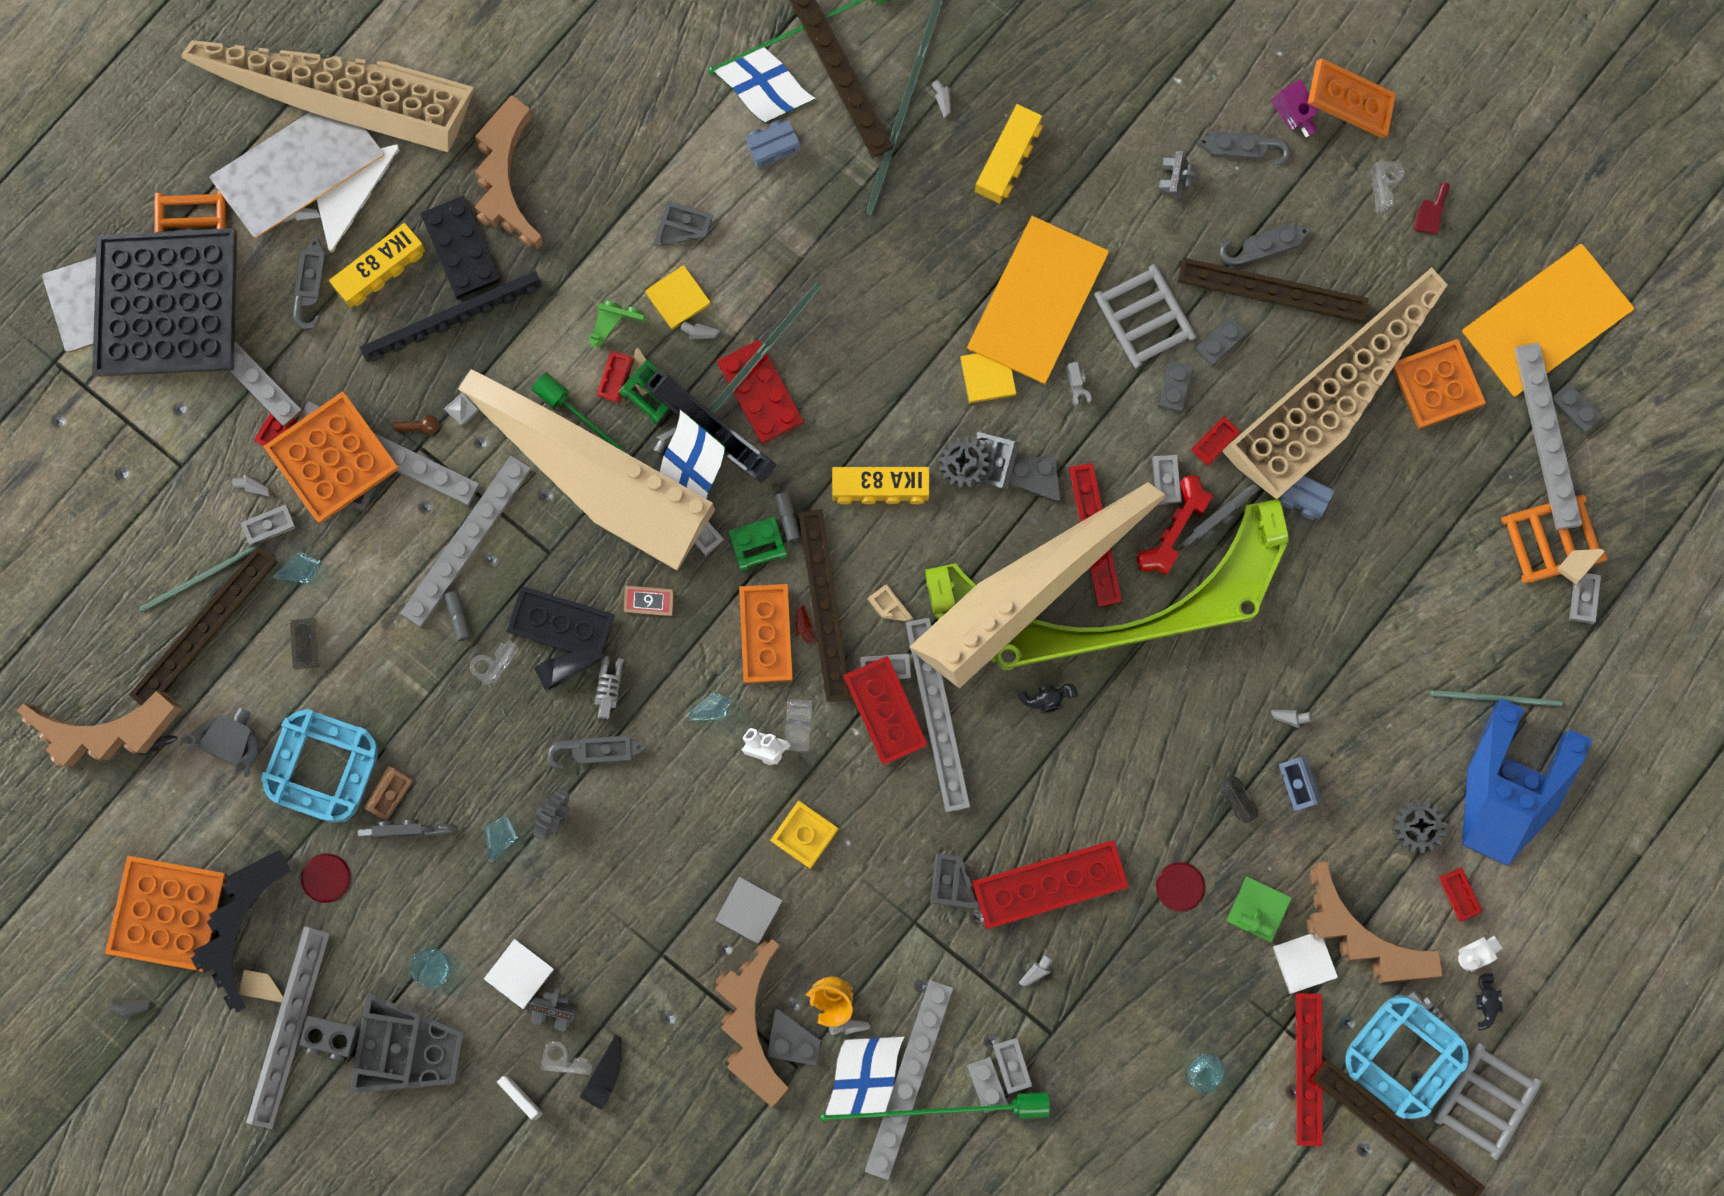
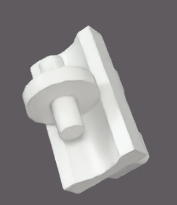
M750 728L743 737V741L746 744L742 751L746 755L761 759L767 765H777L782 758V753L790 747L788 741L776 738L775 735H766Z
M1493 936L1488 940L1482 937L1459 949L1458 959L1460 966L1472 972L1498 959L1495 953L1500 951L1502 947L1496 937Z

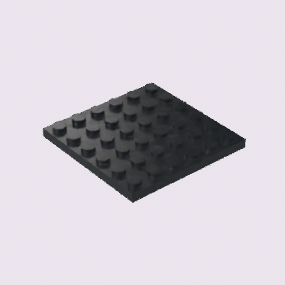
M236 229L97 235L92 375L100 377L234 370Z

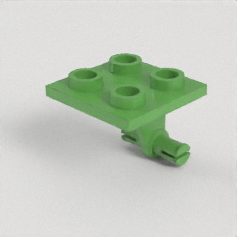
M605 300L604 304H597L599 313L594 332L589 337V342L594 347L602 346L621 318L649 324L650 320L644 316L645 313L642 310L628 307L626 311L619 304Z
M1246 876L1226 922L1272 943L1291 897Z

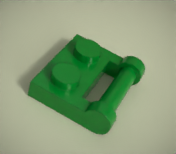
M646 359L618 393L623 397L627 396L649 415V419L655 424L668 408L644 388V385L658 370ZM635 384L654 398L660 406L655 409L632 389Z
M775 517L728 531L741 572L748 570V567L780 558L781 560L787 558ZM774 543L777 549L744 558L743 553Z

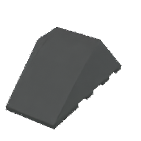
M367 993L349 1093L455 1083L463 1033L371 993Z

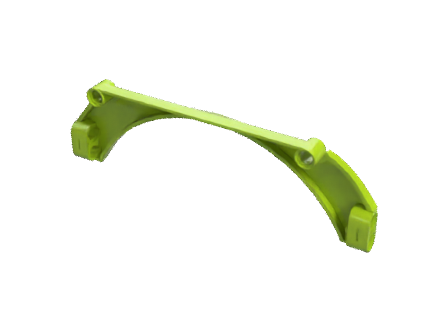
M1279 499L1246 505L1235 539L1216 569L1199 587L1167 609L1141 620L1108 627L1078 628L1034 619L990 661L993 663L997 662L1001 669L1011 670L1018 666L1241 621H1251L1259 611L1265 592L1288 543L1287 527ZM956 563L925 569V578L932 610L938 620L976 586ZM1241 605H1250L1252 607L1253 613H1243L1241 610ZM1005 652H1010L1014 655L1015 660L1011 663H1006L1002 660L1001 655Z

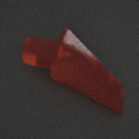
M804 605L796 610V636L801 635L805 642L809 644L815 638L810 632L812 625Z

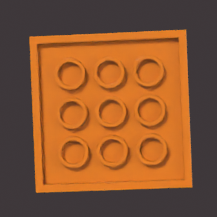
M343 391L263 446L319 525L399 470L396 463Z
M127 856L105 954L196 970L191 960V957L195 956L193 950L212 941L213 933L207 921L210 920L209 914L219 909L223 884H225L224 878L227 874Z

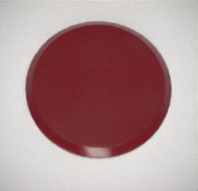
M328 853L319 854L311 858L304 866L301 874V884L305 893L311 899L321 903H329L341 898L348 890L351 880L350 870L346 862L337 855Z
M1182 862L1173 863L1160 872L1156 882V892L1160 901L1167 908L1178 912L1189 911L1202 901L1205 894V882L1202 874L1194 866Z

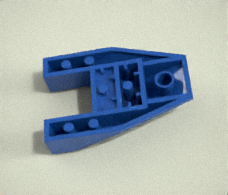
M1501 699L1493 707L1467 768L1462 845L1508 866L1560 808L1584 762L1592 739L1573 730L1566 731L1561 736L1546 774L1543 775L1504 757L1524 712V708Z

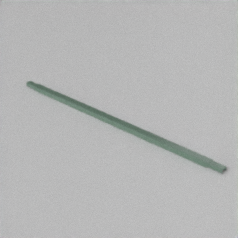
M935 0L889 138L893 149L884 154L866 210L868 215H872L943 0Z
M815 283L809 292L797 303L709 407L708 410L714 415L813 299L814 295L821 288L819 284Z

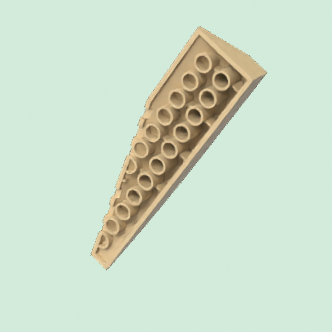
M191 40L182 53L183 59L270 98L318 115L445 152L450 150L457 138L474 91L472 86L377 61L376 65L367 64L364 59H356L355 62L342 61V57L337 56L323 59L320 58L319 54L280 50V54L269 53V49L265 48L251 51L245 50V46L239 45L224 48L221 43Z
M1431 267L1234 439L1222 452L1241 472L1275 499H1278L1346 439L1350 430L1358 421L1362 412L1413 338V335L1447 287V283Z
M472 369L469 371L458 388L459 391L587 514L595 524L678 571L715 511L712 502L545 407Z
M1147 482L981 581L909 647L910 650L960 689L1166 497L1165 494Z

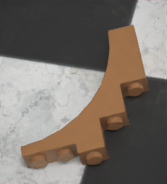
M511 95L475 136L478 144L477 148L488 156L475 171L478 179L477 183L484 190L488 191L475 205L476 217L485 226L490 224L496 228L501 223V226L509 233L514 231L520 236L519 240L525 246L530 248L532 245L538 250L543 244L542 236L526 221L518 209L510 184V169L514 148L521 132L532 118V115L526 105Z
M156 691L143 705L128 715L109 723L94 726H77L64 723L47 715L33 704L23 703L17 712L23 716L21 719L26 725L32 728L35 727L40 732L39 736L47 743H50L46 751L51 755L50 759L60 767H73L86 751L96 760H110L122 744L134 754L146 753L183 707L166 692Z
M1319 862L1313 865V869L1310 870L1311 883L1316 886V894H1314L1313 900L1315 909H1319V912L1310 915V919L1307 920V929L1309 935L1313 934L1314 940L1342 938L1340 953L1341 956H1345V962L1375 959V963L1372 964V972L1374 978H1377L1378 984L1436 979L1442 976L1439 951H1416L1401 948L1380 939L1366 930L1349 913L1340 900L1331 880L1328 863Z
M773 939L769 943L766 940L763 941L755 951L758 953L753 961L748 959L739 969L742 973L740 976L732 970L728 974L724 971L715 981L718 985L715 990L737 1009L734 1013L730 1010L721 1020L724 1024L721 1029L743 1048L740 1052L736 1049L727 1059L730 1063L727 1068L772 1108L789 1088L775 1074L765 1058L758 1039L755 1014L760 981L768 963L780 948V945Z

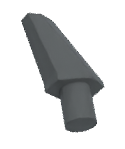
M125 1000L124 1004L112 1002L110 1012L121 1014V1018L125 1019L148 1010L152 1000Z

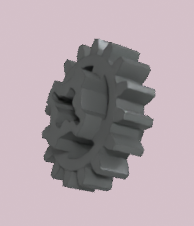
M968 436L965 437L964 442L959 437H956V444L954 445L950 441L947 442L949 449H941L945 456L938 458V461L943 464L939 467V471L946 472L943 475L944 480L951 479L949 484L954 487L958 483L960 489H964L965 484L972 489L973 482L975 481L981 484L980 477L988 476L984 471L985 468H991V465L986 462V460L991 458L988 453H984L986 447L984 445L979 446L977 439L971 443ZM972 449L978 453L979 459L972 457ZM966 458L969 461V463H966L964 467H962L960 465V462H964ZM950 467L957 469V476L952 474Z
M558 789L553 796L546 797L536 812L537 815L534 823L537 826L534 829V837L545 842L549 839L550 835L558 833L561 826L565 823L570 809L567 807L570 801L568 793Z
M1420 800L1414 801V806L1408 802L1405 804L1406 810L1403 808L1397 810L1401 816L1393 818V821L1398 823V825L1394 826L1392 831H1398L1399 833L1395 840L1402 839L1401 847L1410 846V853H1413L1418 848L1419 854L1425 853V847L1431 852L1434 850L1433 844L1437 846L1442 844L1439 837L1446 836V833L1441 831V829L1446 827L1447 823H1441L1440 820L1445 815H1438L1436 813L1438 806L1432 809L1429 808V801H1426L1423 806ZM1412 812L1411 821L1404 823L1407 815ZM1425 813H1427L1433 819V821L1426 817ZM1419 823V825H1424L1427 828L1420 831V829L1412 826ZM1435 831L1433 837L1427 842L1428 833ZM1406 833H1408L1409 835H1411V836L1414 838V841L1411 840V839L1406 835Z

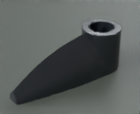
M576 651L546 660L537 665L534 670L545 691L573 678L606 656L603 651Z
M614 1036L580 1096L582 1100L600 1110L603 1109L610 1097L619 1074L622 1056L621 1038L619 1036Z

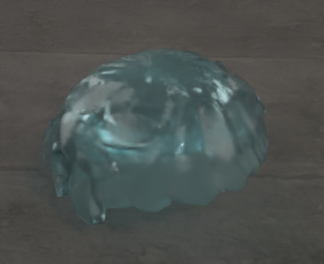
M424 949L418 952L410 962V973L414 981L426 988L442 986L449 979L452 972L450 959L443 951L437 949Z
M1202 1054L1188 1067L1186 1077L1191 1087H1194L1201 1093H1207L1218 1087L1225 1076V1071L1223 1070V1063L1216 1055Z

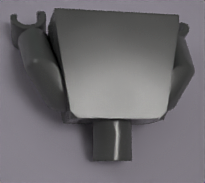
M241 707L237 708L232 719L220 714L218 717H213L200 725L192 733L184 734L179 744L180 747L184 743L190 744L187 752H192L195 744H198L197 747L202 751L234 765L236 775L239 770H244V777L250 775V767H252L259 755L258 739L255 736V731L245 726L251 712Z

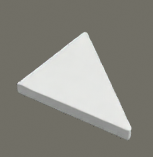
M398 144L380 148L384 153L383 157L317 199L330 253L334 252L336 245L353 223V219L360 208L362 209L370 197L371 191L383 177L394 156L399 152Z

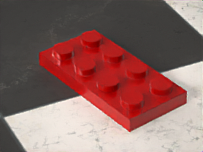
M759 340L717 360V365L728 385L762 346ZM766 353L733 392L761 445L803 424V419Z
M888 656L843 675L883 765L927 746V742Z

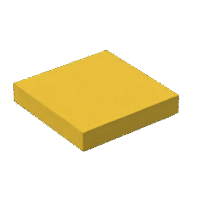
M684 265L645 290L646 296L671 331L711 305L709 299Z
M978 353L960 356L969 404L1016 396L1012 369Z
M798 800L770 842L811 869L839 828Z

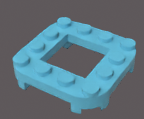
M309 709L295 712L288 718H285L281 725L283 728L266 772L262 774L261 781L263 782L264 791L269 799L278 805L330 823L346 822L356 813L378 757L377 742L362 727L333 719ZM307 737L351 751L335 796H329L290 782Z
M1397 995L1382 1004L1352 1041L1346 1051L1345 1063L1350 1077L1392 1109L1396 1115L1404 1119H1415L1422 1116L1425 1117L1432 1111L1431 1109L1459 1074L1466 1069L1469 1055L1465 1041L1456 1031L1415 999ZM1401 1023H1404L1441 1053L1411 1091L1372 1061Z

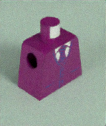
M1301 79L1281 90L1270 100L1291 131L1300 127L1305 137L1318 131L1311 119L1318 113L1316 107L1308 104L1309 93Z

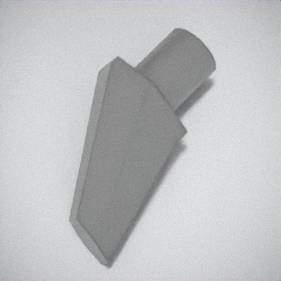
M936 80L933 82L932 87L937 92L935 97L943 117L947 118L951 113L950 88L948 86L944 87L940 80Z
M302 208L285 219L284 222L295 218L299 221L321 216L316 209Z
M685 321L680 330L690 334L689 339L716 338L720 333L718 329L698 323L693 326Z
M677 427L657 436L656 439L659 441L653 451L662 455L666 446H669Z
M245 474L244 478H233L232 480L233 488H245V492L270 496L269 487L248 474Z
M1271 710L1274 719L1296 728H1300L1301 723L1311 722L1310 712L1298 714L1297 710Z
M1044 954L1040 963H1034L1020 980V985L1029 986L1051 973L1048 967L1053 958L1048 954Z
M849 1019L843 1025L829 1027V1032L831 1035L840 1032L849 1034L868 1030L870 1025L865 1020Z

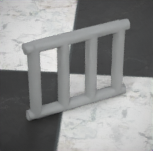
M1156 264L1149 266L1148 271L1104 293L1099 291L1094 294L1135 369L1139 368L1143 361L1186 339L1189 341L1196 339L1194 330ZM1154 279L1160 289L1159 291L1114 313L1108 302L1109 300ZM1163 299L1166 300L1171 311L1125 333L1119 321ZM1174 319L1178 321L1183 331L1137 354L1131 341Z
M1478 1043L1468 1059L1466 1069L1459 1074L1433 1121L1440 1125L1444 1123L1490 1152V1156L1497 1161L1536 1096L1542 1081L1536 1078L1532 1080L1485 1050L1486 1047L1482 1043ZM1479 1060L1485 1061L1528 1088L1521 1101L1474 1073L1473 1071ZM1467 1081L1472 1082L1515 1109L1509 1122H1506L1461 1094ZM1454 1103H1459L1502 1130L1503 1132L1497 1143L1491 1142L1448 1115Z

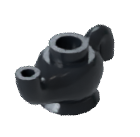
M1052 684L1038 688L1039 693L1033 698L1028 697L1026 692L1018 694L1019 699L1024 705L1042 709L1041 714L1062 709L1064 706L1061 703L1066 696L1069 699L1078 697L1077 689L1073 684H1064L1057 689L1053 688Z
M1493 973L1483 974L1478 979L1481 995H1476L1477 1010H1482L1485 1016L1484 1021L1478 1022V1031L1490 1028L1498 1012L1503 1014L1501 989L1497 991L1491 987V983H1494Z

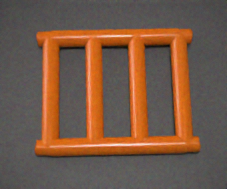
M217 191V194L164 196L163 193H155V232H164V228L217 226V229H226V200L220 191ZM217 205V217L164 219V206Z
M1584 494L1576 496L1582 521L1581 526L1589 549H1600L1584 504L1586 503V496ZM1550 503L1501 517L1503 525H1507L1523 572L1521 576L1523 584L1561 574L1557 571L1560 565H1555L1539 518L1541 515L1552 513ZM1530 519L1546 566L1545 569L1533 572L1516 524V522ZM1558 530L1568 557L1575 550L1569 530ZM1604 553L1595 564L1607 561L1606 554Z

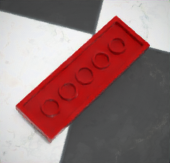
M1114 840L972 881L986 930L1128 888Z

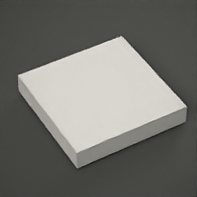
M1308 934L1273 947L1290 994L1338 978L1324 939L1314 940L1313 934Z
M514 939L484 980L519 1007L525 1009L554 969Z
M503 1076L497 1081L530 1119L537 1120L542 1115V1111L510 1077Z

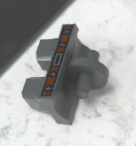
M1176 151L1175 156L1164 157L1163 170L1164 172H1172V178H1161L1159 183L1161 193L1172 195L1175 200H1182L1183 188H1191V183L1199 181L1200 176L1197 172H1194V165L1188 164V160L1183 157L1184 153L1181 151Z
M556 987L554 994L545 992L543 998L534 997L529 1007V1010L532 1011L531 1022L545 1025L547 1015L556 1017L555 1029L567 1031L571 1021L577 1015L578 1007L567 1005L569 997L561 996L562 988Z

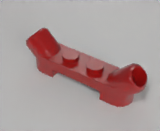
M1191 475L1181 479L1180 488L1185 506L1183 509L1177 508L1171 519L1175 521L1171 529L1166 527L1159 540L1163 541L1161 547L1141 551L1137 554V564L1139 570L1143 573L1157 570L1165 576L1168 574L1179 555V552L1173 550L1172 546L1191 513L1201 517L1213 497V494L1203 489L1199 476Z

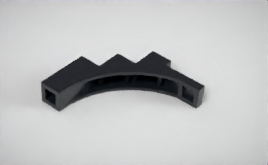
M658 369L644 385L647 391L678 418L682 409L725 446L724 456L744 473L749 474L761 484L771 476L773 469L777 466L775 462L717 418L668 374Z
M280 850L224 878L226 883L223 884V888L228 897L233 896L235 901L210 913V920L207 921L213 934L218 933L220 937L193 950L195 956L191 957V960L197 971L202 969L203 973L211 969L215 971L211 976L217 988L223 987L226 993L223 999L229 1011L234 1009L238 1013L246 1008L234 984L232 964L234 943L241 921L251 904L264 889L291 872Z

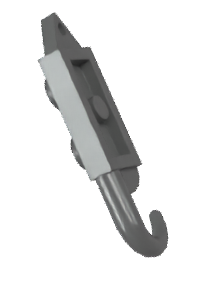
M1213 131L1211 135L1196 142L1198 146L1209 152L1212 157L1257 160L1265 155L1267 147H1278L1283 151V157L1275 160V165L1285 163L1290 157L1288 143L1273 137Z
M1293 223L1251 236L1245 240L1243 245L1244 255L1234 258L1228 256L1226 252L1227 247L1232 244V241L1228 240L1221 246L1220 257L1223 262L1230 266H1240L1255 260L1259 261L1300 247L1302 240L1308 235L1311 228L1295 226Z
M314 237L305 250L301 249L294 292L295 299L292 318L295 325L304 330L316 327L320 321V315H317L310 323L304 322L301 318L303 307L313 306L320 300L326 253L322 251L317 237Z
M1253 484L1246 488L1194 529L1192 535L1182 543L1186 548L1202 538L1206 541L1217 532L1214 528L1222 523L1224 526L1235 517L1233 513L1259 490V485Z
M630 736L562 740L555 742L550 747L547 758L552 767L563 770L565 766L557 763L555 760V754L560 750H572L574 759L578 763L595 764L632 761V758L644 751L646 746L632 740Z
M404 820L403 825H393V821L378 822V826H372L371 829L358 830V837L383 839L444 835L456 832L457 825L424 826L418 824V820Z

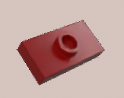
M611 350L596 396L620 404L622 395L618 391L628 381L635 358Z
M1223 416L1190 451L1208 467L1240 435L1241 431Z
M1462 867L1438 877L1459 923L1483 913Z

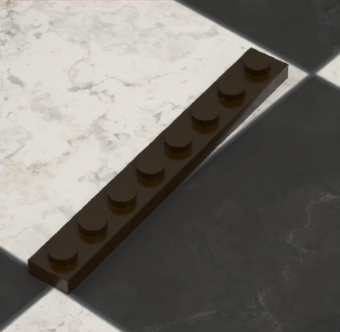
M789 0L871 158L873 159L893 149L889 137L816 0Z
M1182 258L1177 283L1359 323L1364 322L1369 299L1188 258Z
M823 510L799 512L826 702L850 700V690L843 675L847 674Z
M257 546L129 693V696L140 705H143L156 691L166 692L278 562Z
M1325 1060L1311 1080L1453 1196H1480L1486 1188L1329 1060Z

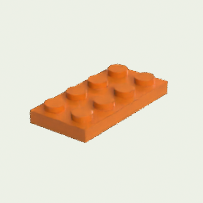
M1322 58L1316 61L1308 104L1380 138L1388 136L1396 93Z
M788 584L739 586L744 684L792 681Z

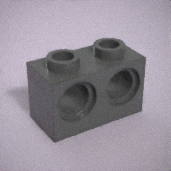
M307 1016L299 1045L306 1047L305 1052L320 1055L321 1051L330 1053L329 1058L344 1061L345 1056L350 1058L353 1056L360 1028ZM319 1029L323 1034L322 1040L319 1043H314L311 1035L313 1031ZM344 1035L347 1039V1044L343 1049H338L335 1041L337 1037Z

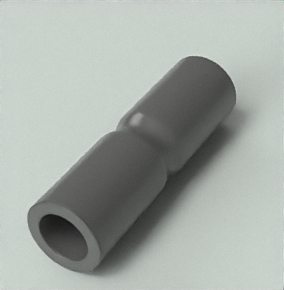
M789 492L777 494L775 499L782 518L787 542L798 541L801 539L797 520L794 517V509Z
M458 591L444 594L449 614L452 617L457 641L471 638Z

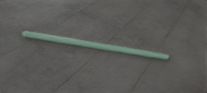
M254 545L140 606L139 611L144 612L245 558L257 546L260 547V545Z
M1437 690L1429 692L1431 696L1486 701L1504 699L1511 703L1559 707L1564 705L1563 701Z

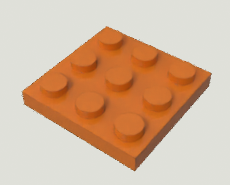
M1459 339L1398 360L1392 368L1418 430L1486 404Z

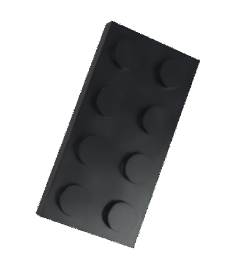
M464 195L420 213L456 299L501 281Z
M522 586L506 632L570 653L585 650L603 651L615 615Z

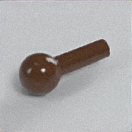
M427 415L421 421L394 422L393 429L395 432L422 430L425 434H434L439 429V421L436 417Z

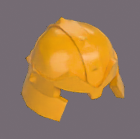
M825 977L814 983L811 990L806 994L808 997L810 996L811 1006L824 1011V1013H820L818 1016V1024L827 1027H837L845 1024L851 1018L853 1012V987L841 978Z

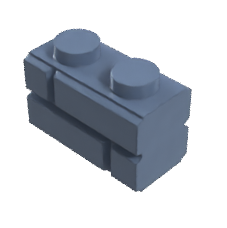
M782 120L775 121L770 124V128L764 131L760 129L754 130L745 138L746 147L757 169L800 151V143L788 120L782 122Z
M1304 475L1278 499L1282 506L1288 509H1293L1294 507L1302 511L1301 515L1310 520L1316 518L1319 520L1334 490Z
M1307 755L1279 764L1281 773L1285 775L1283 779L1294 811L1323 802Z

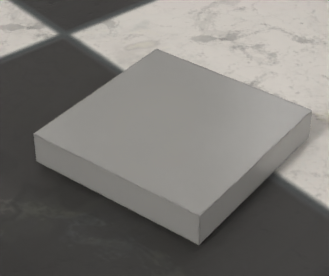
M739 877L715 921L759 945L783 900Z

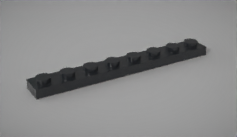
M534 271L360 346L361 352L367 362L370 360L373 362L378 361L386 353L401 351L407 347V344L426 340L430 334L445 332L451 328V325L458 322L461 324L466 323L474 315L489 313L495 309V306L502 303L504 305L510 304L517 299L516 297L523 294L531 295L537 292L538 288L542 287L539 276Z

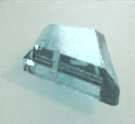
M299 551L273 577L276 580L310 584L321 565V561Z
M713 692L692 709L686 717L689 721L718 720L726 714V709L732 700L730 697Z
M507 815L484 826L489 863H492L517 839Z

